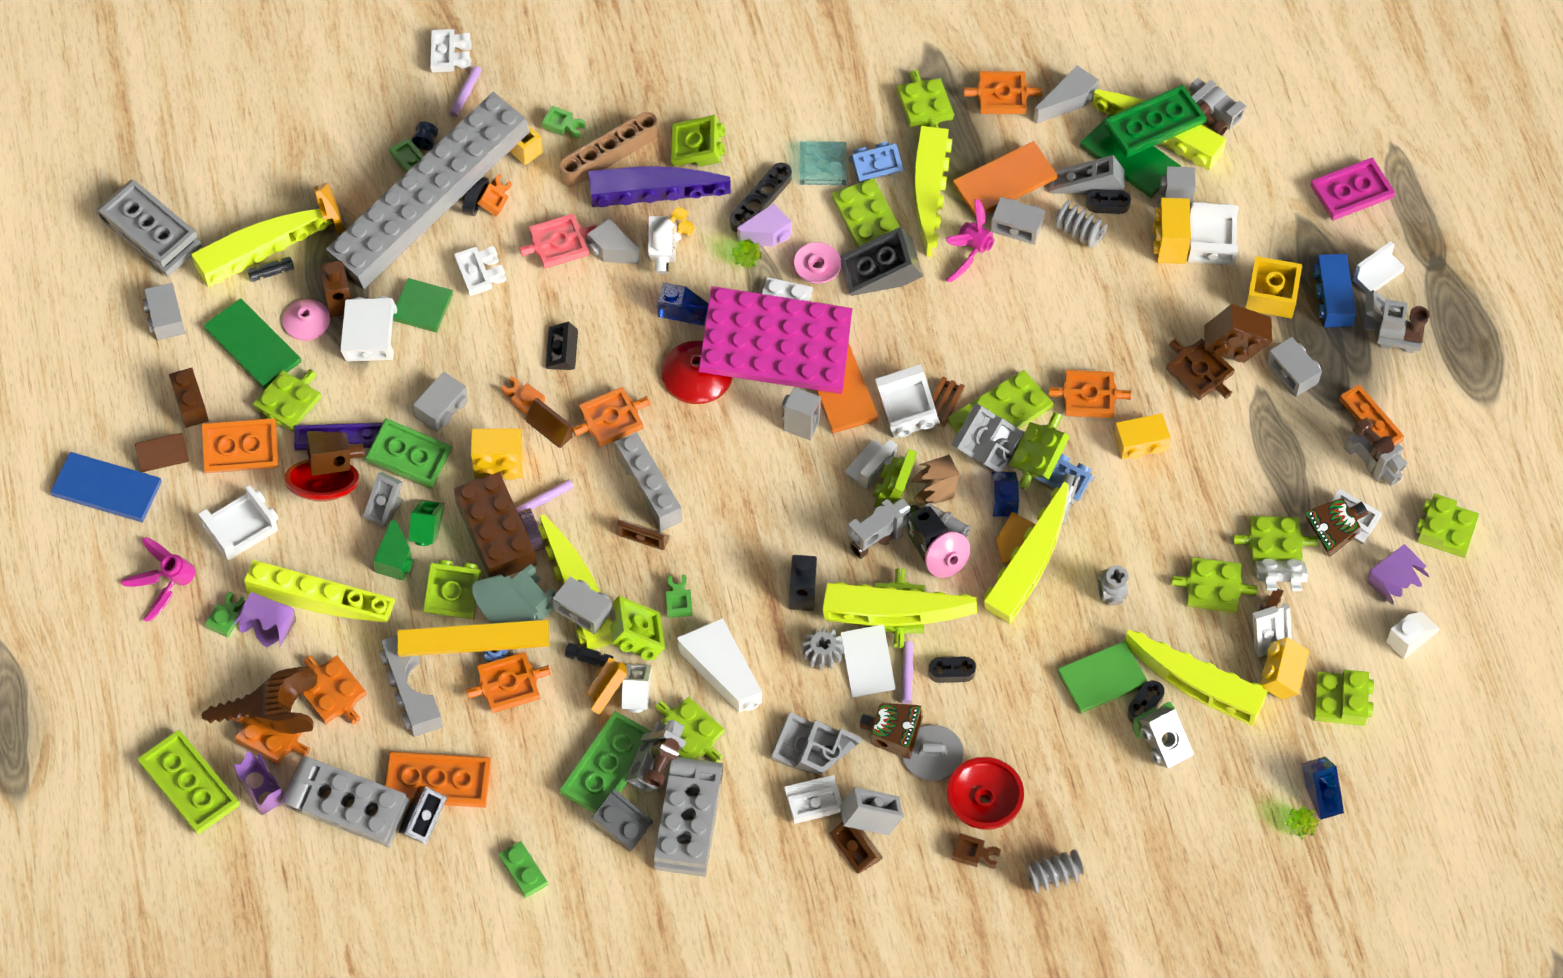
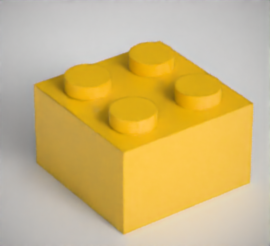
M1161 198L1160 207L1155 208L1153 234H1155L1156 240L1153 242V254H1157L1158 263L1186 264L1191 240L1190 199Z
M1255 256L1246 309L1292 319L1297 300L1302 264Z
M521 428L472 429L471 457L474 479H481L500 472L502 478L506 480L523 478L524 449Z

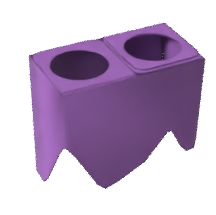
M1404 544L1373 567L1369 572L1367 581L1383 598L1393 605L1394 601L1390 594L1401 597L1402 588H1408L1410 584L1422 587V583L1413 567L1429 578L1430 576L1424 570L1427 566Z
M251 592L233 625L239 621V629L242 633L254 627L257 639L265 647H269L279 641V647H281L296 622V616L293 608Z
M247 751L242 763L234 765L236 776L260 813L264 815L281 804L283 794L275 777L268 772L261 754L259 753L257 758L250 751ZM253 772L260 773L264 779L263 784L255 789L250 788L245 782L246 777ZM267 791L273 792L266 797L262 805L259 804L258 800L262 793Z

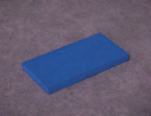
M70 452L51 490V495L143 523L162 481L161 478Z

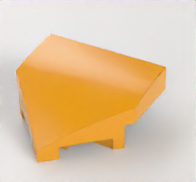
M329 183L313 187L323 220L332 218L337 234L344 232V223Z
M1011 512L995 540L1001 564L1012 561L1010 559L1012 552L1017 546H1022L1025 541L1023 538L1028 528H1034L1036 525L1014 512Z
M609 657L604 666L598 668L595 679L585 692L586 695L593 699L591 710L599 715L627 675L626 666L620 661L616 662Z

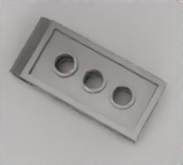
M129 180L95 210L108 227L167 277L192 256L191 254L202 247L201 242L197 239L196 231L135 180Z
M301 756L281 804L299 814L390 848L410 800L406 798L405 793L315 759ZM331 790V794L327 798H322L326 791ZM355 799L352 806L345 807L349 800ZM379 808L375 815L369 816L372 809Z
M677 757L671 760L654 854L655 870L706 877L722 786L724 763Z

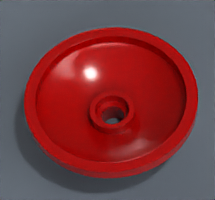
M688 341L676 346L666 355L662 363L661 375L666 390L673 397L685 403L705 404L720 398L732 383L733 377L699 372L700 364H693L696 362L700 363L703 341Z
M304 460L292 465L285 473V485L293 494L315 502H328L342 498L351 493L359 483L358 471L351 464L348 471L311 476L309 460Z
M977 757L965 761L954 770L948 781L947 800L954 815L966 825L983 830L996 829L1010 823L1020 812L1024 801V786L1018 773L1009 764L992 757ZM986 798L989 802L982 803L980 799Z

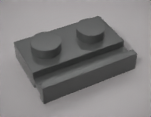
M615 789L609 793L590 818L592 822L629 852L633 850L649 826L654 822Z

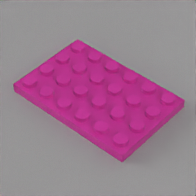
M711 286L699 372L842 394L853 308Z

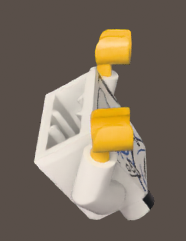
M681 207L675 208L671 216H649L648 254L651 261L655 262V273H669V262H675L676 243L681 239V234L684 233L690 236L695 229L694 224L686 220L689 212ZM676 219L680 221L678 228L675 223Z

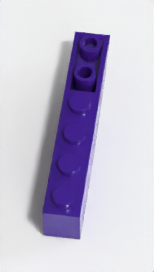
M662 166L589 171L592 207L603 208L611 205L652 203L662 200L674 201L682 198L731 194V179L729 176L707 171Z

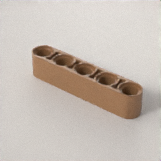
M643 112L563 158L560 162L563 184L576 186L589 178V171L604 170L654 141L658 136L656 115L651 112Z

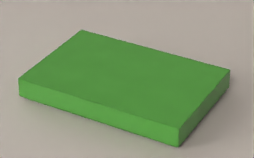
M385 418L365 457V461L433 489L453 446Z
M1125 641L1058 668L1057 671L1080 714L1141 689L1148 682Z

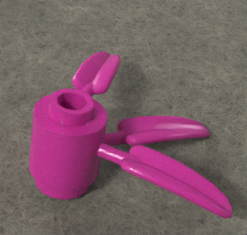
M974 199L976 223L965 222L958 235L945 238L946 242L950 245H967L973 248L966 261L946 279L947 282H952L960 277L973 263V257L977 252L984 253L989 251L994 244L993 232L982 227L985 223V211L983 204L978 199Z
M145 537L142 538L143 545L161 562L160 568L162 571L159 572L156 569L123 579L121 584L126 587L145 586L157 583L159 577L163 575L171 580L168 586L162 589L145 615L144 621L148 622L153 620L167 605L173 596V592L170 590L174 583L184 586L193 580L195 567L181 556L171 554L156 541Z

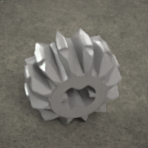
M824 626L822 632H818L814 628L812 635L806 634L801 650L804 652V660L810 661L811 668L818 664L819 669L822 671L824 665L832 669L834 662L840 663L841 655L844 653L843 639L841 636L836 637L835 630L827 633Z

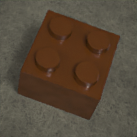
M1230 304L1204 325L1205 350L1219 356L1234 359L1237 362L1245 363L1272 342L1271 317Z

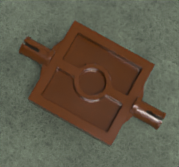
M1176 338L1169 343V347L1177 353V356L1167 364L1166 370L1195 398L1201 400L1215 390L1224 399H1228L1232 395V391L1223 383L1234 374L1235 369L1221 356L1205 350V341L1202 338L1195 344L1184 347Z

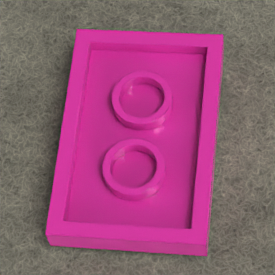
M1373 157L1314 179L1310 184L1332 221L1392 199L1395 195V191Z

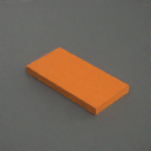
M1032 141L953 180V185L976 218L974 199L981 201L985 214L996 209L1000 197L1015 200L1056 180L1057 173L1035 141Z
M848 342L842 394L815 390L817 396L821 397V406L832 434L878 421V414Z
M389 751L385 786L405 793L406 798L410 800L409 803L412 802L418 787L426 786L447 797L444 805L486 808L491 757Z

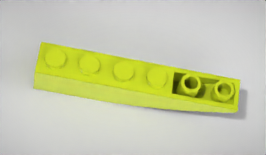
M1096 89L1093 95L1092 106L1100 112L1113 116L1146 100ZM1199 125L1159 144L1193 161L1197 166L1210 170L1224 152L1226 138L1203 125Z
M921 126L915 166L914 200L920 237L926 256L931 257L932 248H937L939 234H935V228L940 229L941 215H937L938 209L943 210L944 196L940 195V192L946 189L947 177L943 176V172H948L950 158L946 157V152L951 153L952 139L948 138L949 129Z
M313 209L279 216L251 225L191 254L194 267L208 287L218 284L225 278L242 272L248 266L261 262L276 252L283 251L295 242L302 241L309 235L326 229L332 224V220H323L320 209Z
M1066 482L1060 488H1055L1050 497V504L1047 508L1043 507L1037 516L1038 522L1034 528H1028L1023 538L1025 540L1021 547L1017 546L1010 557L1012 561L1007 568L1004 566L997 576L998 582L994 588L990 586L983 597L985 609L1009 624L1012 623L1038 584L1049 563L1065 516L1069 495V484Z
M545 514L540 515L541 525L537 526L540 539L547 542L548 546L545 547L548 560L554 561L553 573L556 581L561 580L562 585H564L571 576L577 581L579 579L583 580L595 592H600L590 570L577 550ZM610 616L595 635L578 625L579 629L576 630L580 644L585 643L586 648L592 650L613 644Z
M256 560L252 561L244 580L247 595L253 592L285 605L344 618L388 622L395 604V598Z
M843 582L827 583L823 614L825 621L871 626H906L952 620L976 614L978 608L977 598L968 594L948 595L939 591L927 593L917 589L906 591L897 590L894 587L875 588L866 584L854 586Z
M1128 629L1125 642L1129 649L1161 678L1206 706L1251 726L1254 725L1265 702L1268 690L1263 689L1257 683H1249L1240 679L1238 675L1232 672L1222 671L1212 663L1197 660L1187 652H1179L1164 642L1154 641L1142 632H1134Z

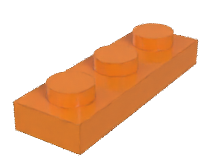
M1360 384L1340 395L1339 401L1358 423L1364 418H1368L1373 423L1372 430L1381 438L1385 436L1391 437L1394 445L1404 440L1405 436Z

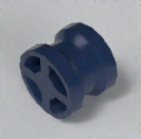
M419 122L415 128L416 133L411 140L417 148L431 150L434 147V138L438 136L439 130L432 123Z

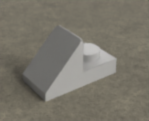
M1374 290L1366 293L1364 328L1366 330L1379 331L1386 299ZM1389 308V310L1394 312L1401 311L1398 308Z
M384 472L378 473L363 517L382 527H386L403 502V499L398 497L403 482Z

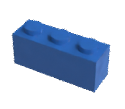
M1347 254L1319 255L1317 263L1313 264L1312 268L1313 278H1317L1318 283L1315 287L1316 298H1320L1318 306L1319 318H1323L1324 327L1353 326L1356 311Z

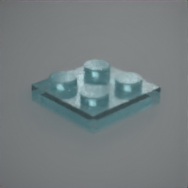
M800 141V185H846V142Z

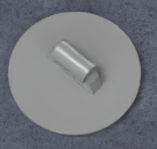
M927 725L919 729L911 759L903 757V761L913 775L924 780H941L952 775L954 770L961 765L963 746L959 737L950 729L939 725Z

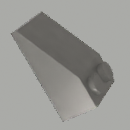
M901 226L840 256L841 267L851 296L902 287L923 277L913 240Z

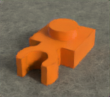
M500 174L492 180V183L485 187L477 202L478 205L495 217L501 212L509 196L505 192L511 187L510 181L505 186L500 183L502 176Z
M515 377L509 378L510 384L514 387L507 388L504 385L501 386L502 393L507 397H512L511 404L526 415H528L535 398L545 402V396L528 383L521 387Z

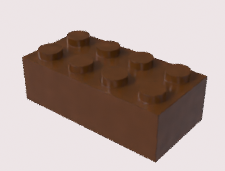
M500 472L454 488L456 505L488 578L500 574L503 577H507L523 571L530 564L537 566L534 547Z

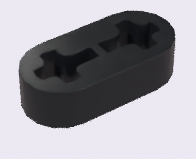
M482 177L468 190L463 201L462 213L471 216L477 214L480 208L477 202L485 187L489 184V178Z
M1095 189L1088 193L1086 206L1093 213L1124 214L1130 208L1131 196L1122 190ZM1094 199H1099L1100 203H1095ZM1117 200H1122L1123 204H1118Z
M965 656L938 657L929 663L928 675L936 683L968 682L975 676L976 663L970 657ZM963 665L968 669V673H963L961 669ZM937 666H941L943 674H938Z
M1155 680L1146 682L1131 701L1127 715L1132 723L1134 718L1139 716L1135 714V710H1139L1142 705L1145 706L1143 712L1145 713L1154 707L1157 709L1161 704L1165 689L1160 682ZM1157 691V695L1154 694L1150 700L1147 699L1149 692Z

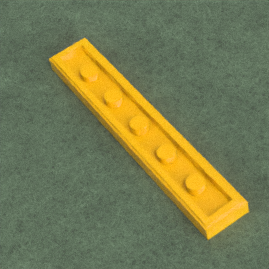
M548 620L398 630L399 657L550 647Z

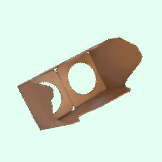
M946 455L919 464V466L927 467L918 472L911 482L926 483L927 485L914 497L916 504L925 506L929 502L936 504L953 499L959 472L951 456Z

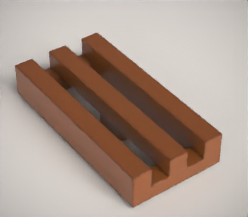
M942 377L932 395L935 405L944 387H947L936 408L938 416L952 390L956 391L942 419L939 418V425L945 427L948 417L952 414L964 391L965 385L961 383L957 385L956 381L951 380L949 382L946 377Z

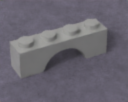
M636 432L616 441V457L626 474H630L638 484L646 501L649 514L659 531L661 532L681 523L682 507L639 434Z
M398 635L381 640L383 650L379 651L383 665L388 664L390 671L387 672L388 680L391 687L396 685L398 693H395L394 696L398 708L403 707L406 713L402 715L406 730L411 728L413 736L416 737L443 728L441 715L434 696L418 693L407 683L411 671L420 664L419 656L399 657Z

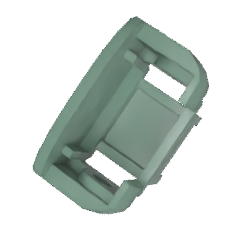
M532 564L512 579L509 576L503 577L500 574L474 582L472 586L474 599L491 624L538 621L554 611L552 600L556 593L553 589H550L547 593L540 589L537 583L541 579L535 574L536 570Z

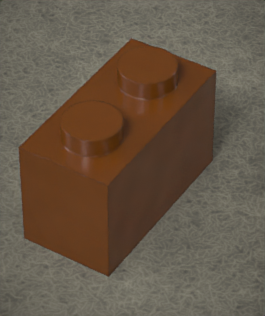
M193 368L169 374L185 428L208 422L206 408Z

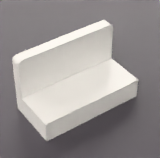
M1391 241L1357 265L1353 281L1365 293L1372 290L1377 291L1404 271L1405 266L1392 255L1394 244Z
M872 440L845 470V475L868 490L880 476L884 464H890L893 456L897 457V444L889 440L885 445H882L878 441Z

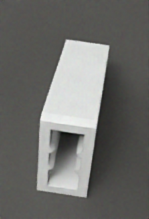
M723 618L677 638L680 654L739 713L744 710H753L762 703V691Z

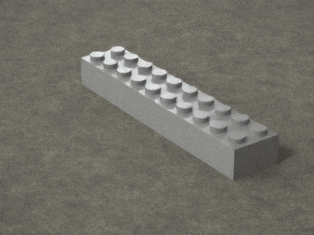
M492 92L326 248L331 261H343L345 274L365 289L530 132L526 118L495 92Z

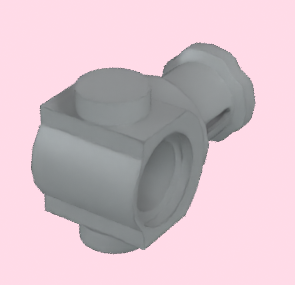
M1115 565L1103 570L1102 574L1098 575V590L1102 602H1108V605L1114 606L1123 603V599L1127 598L1128 572L1126 569Z

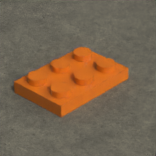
M275 418L202 424L205 473L279 468L277 422Z

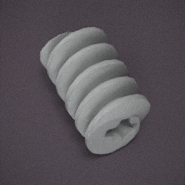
M1066 201L1057 214L1056 227L1058 229L1064 228V232L1067 234L1072 233L1073 238L1080 237L1082 243L1088 241L1090 248L1095 247L1102 240L1108 224L1102 228V219H1098L1094 223L1093 214L1085 218V209L1078 214L1079 206L1075 205L1070 209L1071 201Z
M1076 849L1071 850L1070 856L1068 853L1063 852L1060 858L1057 855H1052L1050 861L1046 857L1042 858L1040 864L1037 860L1031 862V867L1026 863L1028 880L1036 894L1039 893V885H1042L1046 891H1049L1050 882L1053 883L1055 888H1059V880L1062 879L1067 886L1069 885V877H1072L1075 883H1078L1079 874L1084 875L1082 861Z

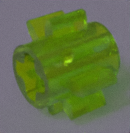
M748 238V240L738 241V248L732 249V256L735 257V264H740L746 269L751 266L756 267V259H762V252L759 251V243H754Z
M1304 805L1297 811L1293 808L1291 809L1290 817L1287 818L1285 825L1291 826L1290 835L1300 836L1301 840L1307 834L1314 835V827H1317L1319 824V820L1314 819V809L1310 811Z

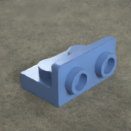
M883 142L875 145L876 149L867 150V147L854 150V154L849 157V161L853 163L858 183L904 170L896 143L890 145L889 142Z
M1061 454L1049 480L1041 477L1035 479L1055 489L1062 486L1065 473L1079 477L1080 481L1078 482L1073 499L1080 502L1090 481H1093L1095 478L1090 474L1092 469L1080 463L1076 467L1068 463L1069 457Z

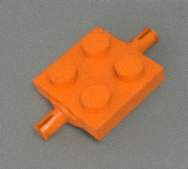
M979 71L978 87H964V97H978L980 114H1026L1028 97H1042V87H1028L1025 81V71Z
M1066 370L1064 386L1049 387V397H1063L1065 416L1114 418L1116 399L1131 400V390H1117L1114 383V372Z
M623 387L579 405L584 423L572 427L573 434L577 437L589 431L594 436L599 447H602L640 431L644 427L638 415V410L650 406V401L647 396L633 401L626 394Z
M526 652L478 665L480 685L466 689L468 699L483 695L488 701L491 713L499 712L539 700L540 694L537 688V679L551 675L549 665L534 669L528 661Z
M338 655L320 666L312 656H308L309 661L305 658L303 663L315 671L318 680L314 688L302 694L324 723L327 724L334 718L344 714L352 725L356 724L354 718L359 722L361 718L354 711L353 707L367 693Z
M243 716L237 721L243 724V727L236 735L235 743L257 755L260 753L263 758L276 765H279L283 758L292 751L302 756H307L310 752V747L298 742L302 733H278L253 718L245 719Z

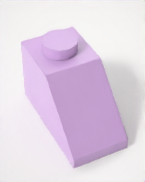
M772 204L737 228V241L740 244L774 247L780 242H785L790 237L792 221L775 204Z

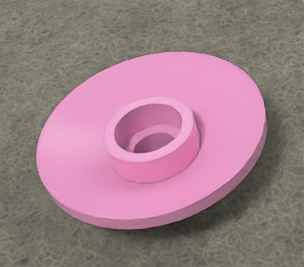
M810 243L800 248L796 253L794 268L796 273L807 282L825 283L835 278L839 273L841 258L839 253L828 244Z
M302 299L287 307L283 314L282 323L285 331L291 337L303 341L313 340L320 337L328 329L330 314L327 307L321 302L313 299Z
M953 531L936 537L929 545L925 555V564L929 572L940 578L950 577L958 573L965 566L970 555L968 540L961 533Z

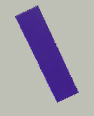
M383 422L295 425L294 449L295 451L307 450L308 431L347 433L349 444L363 443V448H370Z

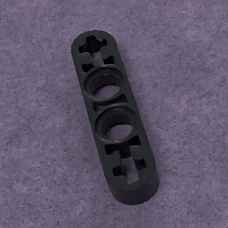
M776 163L730 215V226L734 232H737V228L744 224L741 221L744 217L745 222L768 208L791 182L792 169L788 164ZM777 173L782 174V175H780V177L778 178V183L776 182V180H777ZM770 186L774 188V191L767 194L762 191V188ZM758 202L761 206L758 209H751L748 207V204Z

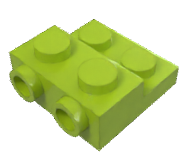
M716 115L672 124L671 163L674 167L695 162L699 167L721 163V156L725 155V146L721 142L722 137L726 135L724 124L720 123Z
M908 449L904 457L901 455L899 458L893 456L890 464H884L880 473V477L883 478L882 484L877 483L872 495L876 498L873 507L882 506V502L886 499L894 503L901 497L918 452Z
M1434 493L1432 500L1426 499L1422 512L1427 513L1425 519L1420 518L1416 532L1420 533L1417 543L1465 558L1480 513L1456 506L1457 500Z
M438 560V564L431 563L423 612L474 620L476 601L473 596L472 586L475 581L482 579L483 573L480 569H477L478 565L463 563L462 567L453 566V562L447 560Z
M618 596L613 601L616 620L610 625L612 643L620 647L624 652L632 651L637 653L643 660H655L665 649L660 612Z
M1344 669L1343 674L1317 671L1314 721L1365 726L1368 717H1372L1374 708L1373 702H1369V694L1372 695L1374 691V680L1369 679V672Z

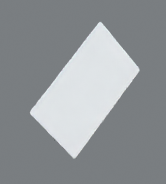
M884 625L841 632L852 697L895 690Z

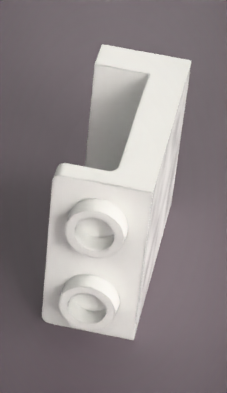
M1193 202L1191 204V240L1188 250V262L1235 265L1238 255L1237 205L1226 203L1209 204L1206 202Z
M384 296L376 299L357 297L345 300L341 352L346 362L393 360L394 351L391 347L393 314L397 313V307L392 298Z
M921 364L875 379L894 438L906 437L912 432L922 429L928 430L940 424Z
M250 485L245 487V495L212 515L207 509L199 513L202 527L227 561L278 531L276 523L278 520L277 514L272 507L267 508L265 506V499L259 490L254 491Z

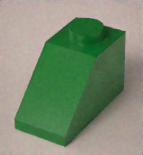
M427 500L419 501L411 512L408 541L415 542L418 546H429L436 541L445 503Z
M391 520L373 563L376 573L403 581L406 574L412 571L414 559H412L410 547L397 521Z

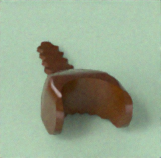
M307 667L280 670L270 676L250 695L246 694L242 699L238 697L234 702L229 700L225 705L219 703L216 707L211 705L202 712V719L211 724L214 720L220 723L224 718L227 721H230L232 718L238 721L243 716L245 719L253 718L278 733L297 734L310 732L314 728L312 718L304 713L291 712L295 700L302 693L315 687L318 676L315 671Z

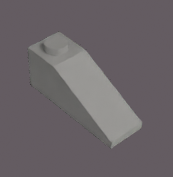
M1077 65L1035 107L1033 121L1040 123L1083 108L1089 101H1093L1094 91L1098 89L1099 79Z
M1114 155L1055 170L1057 179L1049 183L1051 194H1088L1095 189L1122 190L1125 189L1124 169Z

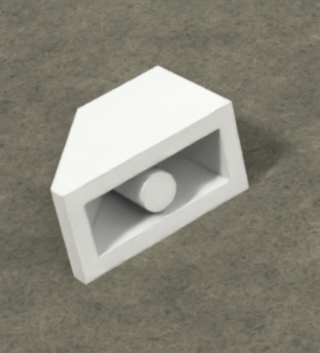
M1423 612L1408 614L1391 628L1386 643L1405 659L1436 634L1440 628Z
M627 664V675L623 679L622 709H628L629 712L633 713L647 710L649 704L652 665Z

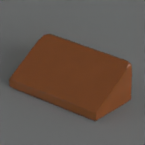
M535 398L526 417V422L558 448H562L572 438L571 424L539 398Z
M183 433L135 443L141 472L190 462Z
M619 520L617 523L619 536L660 550L665 549L670 538L669 534L626 520Z
M842 821L829 833L857 874L883 859L864 830L846 827Z

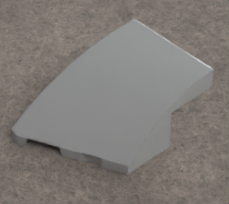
M975 403L951 445L999 473L1011 461L1025 432Z
M789 712L769 759L798 770L823 774L859 744L862 738L842 728L838 731L817 720L811 722Z

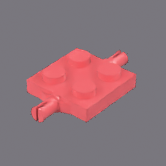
M573 213L530 226L529 232L532 237V244L519 247L522 257L536 253L540 257L544 269L589 256L585 237H588L587 234L597 228L596 224L582 228L577 223Z

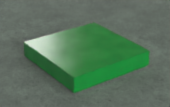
M408 278L397 302V313L393 314V321L437 333L452 299L453 290Z

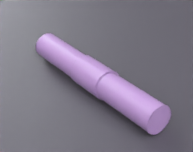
M473 66L466 82L463 84L449 112L451 116L457 117L465 101L469 97L481 73V69L478 66Z
M570 479L517 506V512L521 516L574 488Z
M905 641L903 647L901 702L903 704H910L912 702L913 642Z

